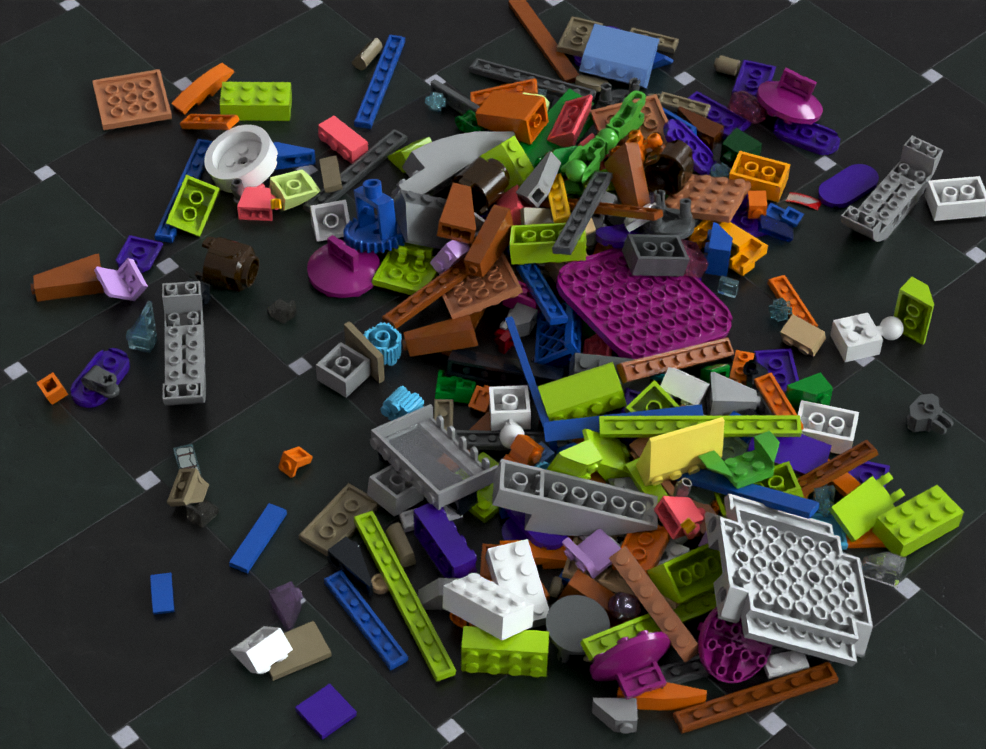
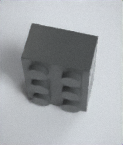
M628 234L622 249L631 274L636 276H684L690 260L679 235Z

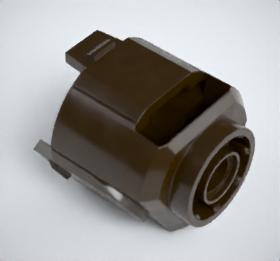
M677 139L653 148L643 162L648 192L654 195L655 190H657V194L658 190H664L665 195H673L683 189L693 174L694 168L692 149L689 145Z
M478 157L453 179V183L471 187L474 212L481 216L505 194L504 190L509 185L510 176L505 166L498 160L493 158L486 160Z
M208 236L202 243V247L207 248L208 251L203 265V273L195 272L197 280L226 290L239 292L246 287H251L256 280L260 264L259 258L256 257L252 246L222 237L214 238Z

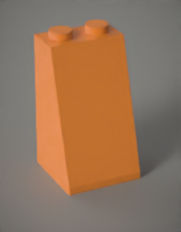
M493 90L486 97L485 102L475 113L479 126L492 131H513L518 141L529 145L533 143L549 122L545 97Z

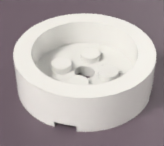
M241 125L225 131L211 143L206 151L204 164L216 186L225 192L232 193L230 186L231 181L235 178L242 180L244 189L246 187H257L273 173L277 165L278 151L263 128L256 125Z

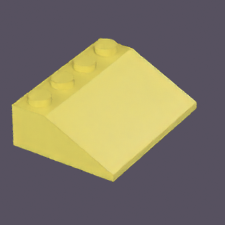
M717 418L649 438L636 464L644 485L652 484L656 486L668 479H679L684 473L688 472L690 475L699 472L700 469H705L706 466L698 456L713 450L722 458L724 418Z

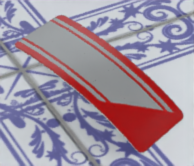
M790 192L786 199L787 202L802 204L817 211L822 203L816 198Z

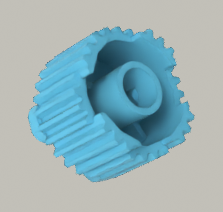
M380 322L376 327L364 331L363 335L383 354L384 365L393 366L396 364L397 359H399L402 353V336L396 328L393 329V326L391 327L389 323L386 324L385 322Z
M400 386L384 401L380 410L384 416L392 421L424 407V400H422L419 394H411L410 391H407L406 387Z

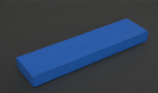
M269 503L230 560L229 566L248 574L286 517L287 510Z

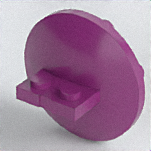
M788 68L784 69L780 81H767L758 87L756 96L759 103L767 110L770 116H777L787 124L812 125L820 119L823 112L821 103L812 95L817 82L803 77Z
M334 235L327 238L328 244L316 250L308 261V278L314 288L328 297L338 298L359 297L375 286L372 283V279L381 265L379 257L374 251L367 253L366 250L361 253L360 249L356 251L354 248H350L349 245H346V242Z
M715 607L704 623H699L697 628L700 631L698 639L699 657L705 670L714 678L726 683H738L751 678L766 665L772 645L745 638L741 617L738 623L718 619L717 607Z
M648 630L639 632L636 637L631 639L628 637L621 638L616 642V646L594 656V662L589 670L595 681H618L625 699H631L642 695L644 692L653 691L666 685L667 682L657 661L668 651L671 641L664 632L649 633Z

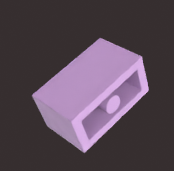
M451 240L444 245L430 264L440 275L467 255L470 246L464 242Z

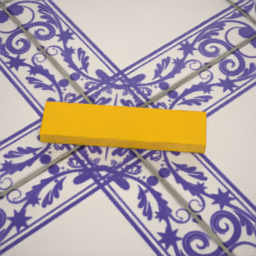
M562 173L556 175L548 198L554 223H566L571 215L564 179Z

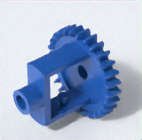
M368 179L364 181L363 186L354 190L357 219L353 218L352 221L345 225L343 230L344 242L356 251L360 249L361 253L366 250L367 253L374 251V253H384L385 250L392 251V248L398 249V245L404 246L406 241L396 221L393 198L382 192L380 180ZM374 208L377 209V216L374 213Z

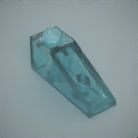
M152 301L146 303L132 328L127 331L126 339L131 349L151 353L158 340Z

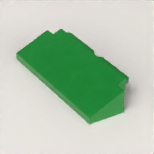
M570 88L547 112L549 122L533 143L529 145L520 142L532 165L538 157L544 156L545 153L565 148L548 142L547 138L565 102L583 97ZM589 114L576 143L594 124L591 114Z

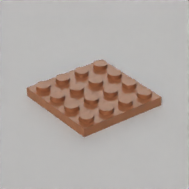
M160 69L92 80L103 130L172 119Z
M657 94L646 96L645 105L640 111L644 113V122L638 130L641 131L644 140L650 134L658 133L663 141L662 145L667 144L663 127L668 119ZM640 98L634 99L633 102L636 103ZM622 103L590 110L597 133L606 128L607 124H610L611 118L619 111ZM628 134L616 146H622L629 139ZM647 148V154L644 157H648L653 149ZM611 150L608 152V158L611 156Z
M692 174L680 192L667 197L665 205L667 208L680 209V200L688 198L691 200V214L694 219L730 223L750 190L751 182L744 179L732 180L727 177Z
M502 253L483 278L470 275L442 295L452 319L474 312H480L491 305H497L508 298H514L518 294L523 293L505 254Z

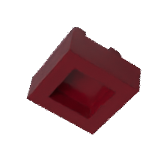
M499 328L494 333L497 336L494 341L498 344V351L505 354L513 346L509 330Z

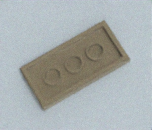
M348 483L299 534V540L328 557V549L345 536L350 539L357 532L358 529L354 523V516L370 511L375 512L380 505L370 498L367 493Z

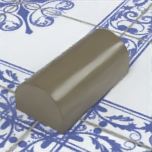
M375 38L367 43L352 61V65L359 70H364L382 50L381 41Z
M397 522L390 525L386 529V535L401 566L408 567L416 564L413 549L401 524Z

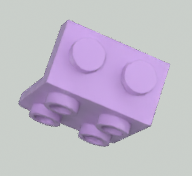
M127 258L118 270L102 267L94 269L97 279L104 288L105 294L109 297L136 301L148 287L133 259Z
M597 529L578 546L569 537L562 541L566 549L564 554L570 561L574 560L579 570L586 572L592 579L612 564L609 557L621 549L602 529Z

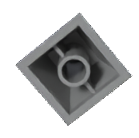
M710 372V386L706 396L707 416H729L733 411L745 415L749 408L756 410V407H760L761 397L757 396L756 390L716 372Z

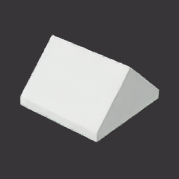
M346 200L310 206L311 224L317 242L327 240L332 235L337 238L344 237L343 230L350 221Z

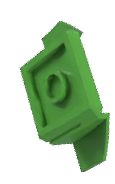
M768 431L754 436L755 450L728 458L725 461L721 459L715 450L699 455L698 458L707 469L722 474L736 489L773 477L774 461L780 442Z

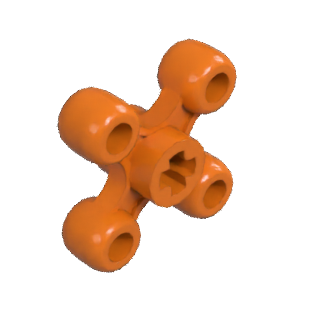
M638 129L629 132V139L626 141L627 143H638L642 163L645 161L644 156L647 154V148L653 149L663 144L658 133H652L644 140L641 131ZM621 146L611 149L610 154L613 155Z

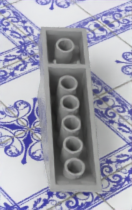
M513 131L469 132L442 138L413 150L402 166L410 178L407 180L402 179L397 183V188L391 192V198L394 200L400 189L435 196L452 185L453 179L476 158L511 138L515 133Z
M505 459L500 460L495 471L492 505L525 513L524 530L566 536H590L597 529H602L608 536L651 531L658 528V516L654 511L658 504L657 496Z

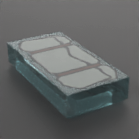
M193 444L173 448L178 470L196 468L201 476Z

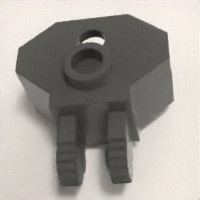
M932 393L920 395L909 406V415L906 418L909 430L913 432H930L933 430L940 435L947 432L946 428L952 427L954 422L952 418L942 413L943 408L939 405V398Z

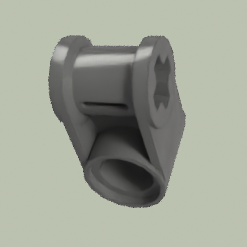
M94 365L81 379L82 384L87 389L95 391L106 398L116 397L120 392L119 386L116 384V375L102 369L100 366Z

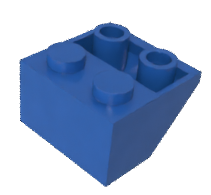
M713 222L712 230L708 229L707 240H710V242L705 244L704 253L708 254L704 255L703 266H706V274L727 277L733 238L718 223Z

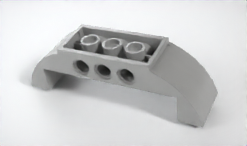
M911 136L903 145L899 163L858 209L850 205L841 215L842 224L877 242L885 241L918 203L927 187L928 181L931 180L938 166L943 150Z
M200 281L162 283L165 318L164 405L205 403V338Z

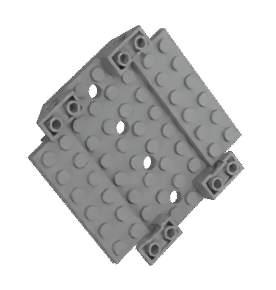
M728 493L724 497L727 518L709 512L704 514L708 546L711 549L720 551L723 572L714 582L718 619L738 623L741 617L745 638L849 666L855 665L857 663L856 656L862 658L865 654L873 628L860 558L842 551L840 536L834 535L832 524L766 507L763 503Z

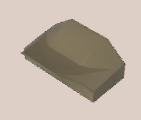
M196 468L179 469L167 503L174 507L203 502L209 484L200 476Z

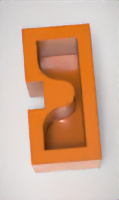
M518 434L510 446L511 451L509 454H505L503 459L535 466L541 459L545 448L529 436Z

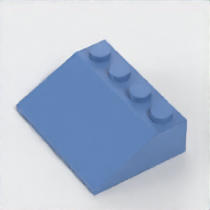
M594 24L579 71L584 74L629 84L631 78H638L640 80L639 87L647 89L659 39Z

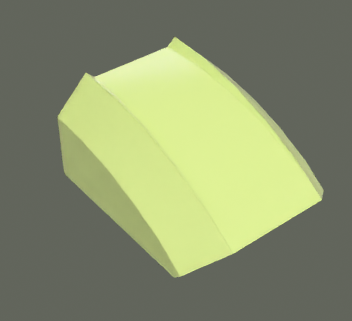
M303 169L270 177L269 189H271L272 195L281 199V211L296 207L321 191L314 180Z

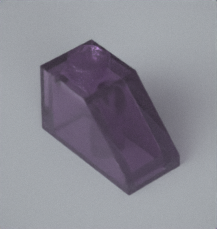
M292 581L269 591L270 604L286 632L293 629L301 611V599H303L300 589L295 588Z

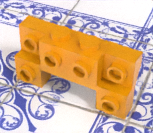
M702 220L687 239L692 245L700 250L703 249L706 242H710V240H707L708 229L712 230L713 222L718 223L733 238L730 254L732 258L729 260V268L741 276L755 267V262L767 254L768 249L767 244L731 222Z

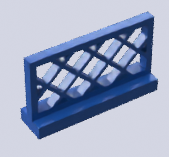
M566 302L560 305L568 316V323H564L561 327H559L560 324L549 325L547 320L543 321L545 318L543 313L538 314L534 363L546 364L570 353L572 356L574 353H581L582 318Z

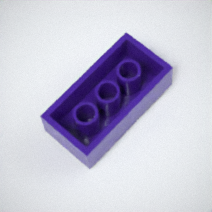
M430 503L414 509V535L444 578H463L470 573H477L476 553L468 548L464 536L459 535L452 520L449 521L445 509L441 507L438 510Z

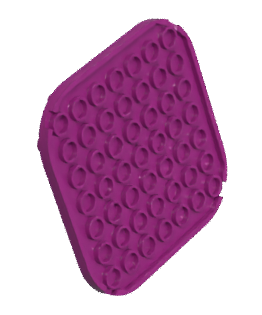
M612 248L587 256L585 261L569 262L558 273L556 288L559 295L620 358L639 359L722 339L729 334L732 326V315L727 306L688 268H686L684 276L632 275L622 253L623 248Z

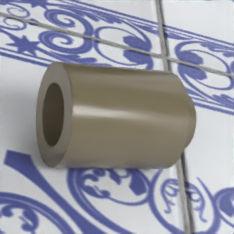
M720 55L719 58L715 59L714 67L716 72L736 77L740 68V60Z

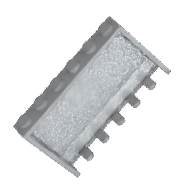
M431 404L371 430L370 444L372 448L377 450L384 460H387L396 471H399L405 480L410 482L417 492L421 493L438 510L494 483V474L498 465L490 468V461L487 457L483 458L481 463L478 460V450L475 446L470 448L469 452L464 436L459 437L458 442L455 439V428L452 425L446 431L444 429V419L441 415L436 417V421L433 419V406Z

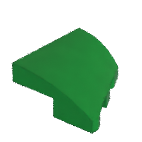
M439 370L435 399H453V402L469 404L475 391L476 382L456 376L447 377L444 375V370Z

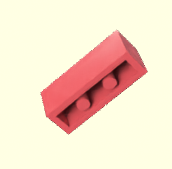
M332 116L318 125L319 139L328 144L332 150L338 152L351 164L368 151V142L336 116Z

